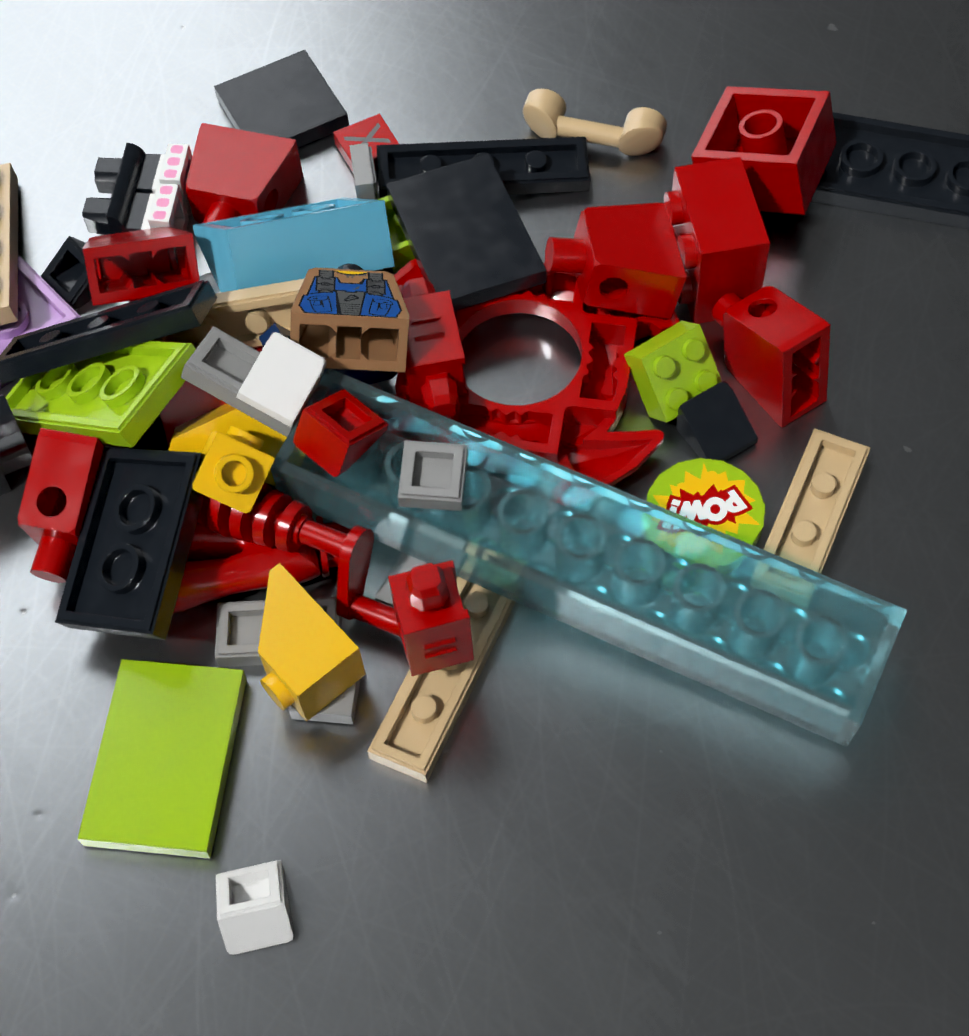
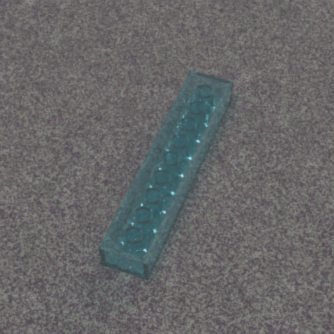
M328 368L305 408L345 389L389 425L386 432L347 471L337 477H333L293 443L300 415L277 453L270 469L276 488L289 495L292 501L298 500L308 505L312 513L346 528L352 529L356 525L369 528L374 533V540L426 563L438 564L453 560L456 576L840 745L845 747L849 745L863 723L907 613L906 609ZM404 440L465 444L468 446L462 511L399 507L398 490Z

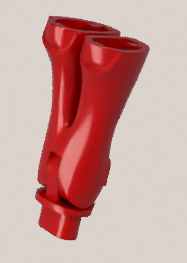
M322 515L316 516L317 523L346 534L351 530L350 520L323 523ZM197 524L173 615L230 595L267 589L269 572L279 563L299 584L319 576L322 578L330 576L329 568L338 567L339 557L305 544L296 552L291 553L277 549L276 545L266 547L258 545L254 541L245 542L236 540L232 536L224 537L212 532L208 526L203 527Z

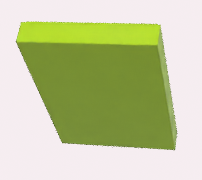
M121 659L78 834V840L83 846L211 859L247 681L244 670Z

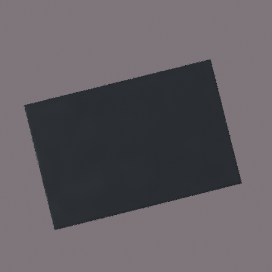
M489 154L386 184L388 199L423 277L433 284L435 292L450 291L454 312L547 283V270Z
M104 447L55 623L73 629L159 640L167 639L204 499L203 494L194 491L192 488L194 478L205 457L204 454L197 452Z

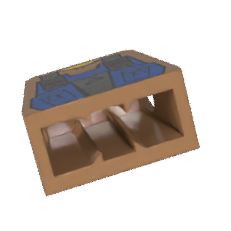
M344 264L337 269L316 267L309 269L291 307L290 340L323 357L327 363L325 368L405 372L409 313L394 275L386 271L363 270L355 264Z

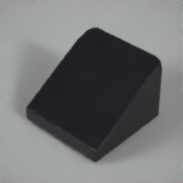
M68 236L41 277L76 311L92 300L82 249L86 242Z
M722 381L684 402L678 409L676 429L700 458L725 462L758 441V437L740 402L726 381Z

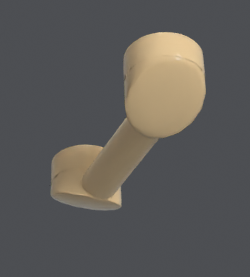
M541 88L531 91L523 107L526 123L541 138H556V136L586 137V142L616 147L623 154L629 156H640L655 150L662 143L667 128L664 116L648 107L632 109L628 113L623 127L564 116L566 111L564 99L549 89Z

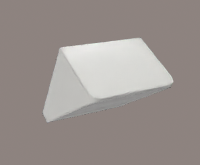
M274 332L264 345L239 389L236 398L292 427L317 388L327 364L326 360L280 333Z
M281 860L216 874L217 921L229 954L236 955L288 943L293 940L292 919Z

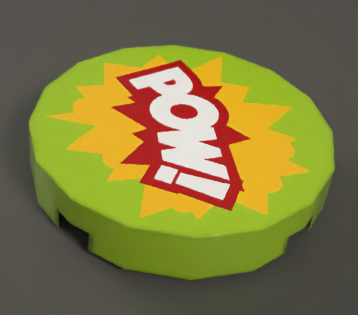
M696 458L678 462L659 474L647 494L644 523L650 542L659 552L661 548L665 554L671 556L672 562L685 569L711 572L734 566L744 559L745 554L751 551L753 546H756L762 535L765 504L759 487L743 470L721 460Z

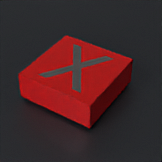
M380 113L333 132L335 145L352 172L349 145L368 143V147L371 146L374 170L377 171L376 145L399 144Z

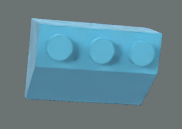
M341 197L193 225L195 238L220 292L304 279L307 271L315 267L337 269L344 264H355L363 270L369 271L395 267L385 200Z

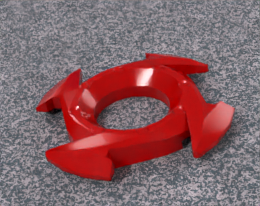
M416 259L409 261L394 274L401 295L404 284L408 280L423 277ZM547 271V283L467 307L454 313L461 342L479 324L491 318L511 313L538 315L552 320L563 327L576 342L581 354V363L572 381L556 395L533 404L505 405L487 400L467 386L468 394L458 396L459 408L456 415L452 418L441 420L433 419L426 412L424 402L410 404L404 372H398L395 395L383 399L373 392L354 396L389 424L386 432L374 443V446L385 460L399 472H401L404 440L465 444L468 446V460L559 476L560 479L555 483V497L561 506L602 493L637 471L663 444L664 433L661 430L613 431L626 407L630 386L631 371L624 354L636 347L637 340L647 336L654 337L680 322L675 311L672 318L668 319L587 306L581 301L575 273Z

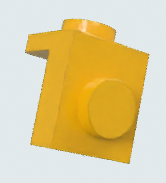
M230 426L226 435L218 431L211 432L202 451L205 457L194 478L192 488L194 491L240 512L249 513L275 458L260 451L264 443L262 439L241 429Z

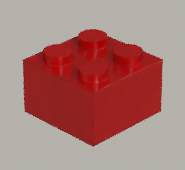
M727 86L691 155L692 163L696 164L741 156L759 211L805 215L837 143L830 91Z
M741 156L674 167L672 191L665 192L664 204L674 229L687 276L678 303H687L693 323L715 321L712 318L713 307L722 296L728 293H736L744 299L763 287L770 240Z

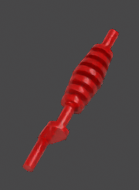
M265 482L249 513L240 512L204 495L197 524L203 527L208 526L216 534L224 537L232 536L236 540L245 542L254 541L256 544L266 547L276 545L277 549L291 553L296 552L305 544L339 557L337 615L348 620L354 618L401 637L394 607L363 596L374 544V533L371 529L356 525L346 534L314 522L312 510L308 505L298 500L292 501L289 495L278 489L273 490Z

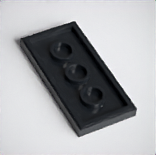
M833 112L837 143L811 202L969 230V135Z

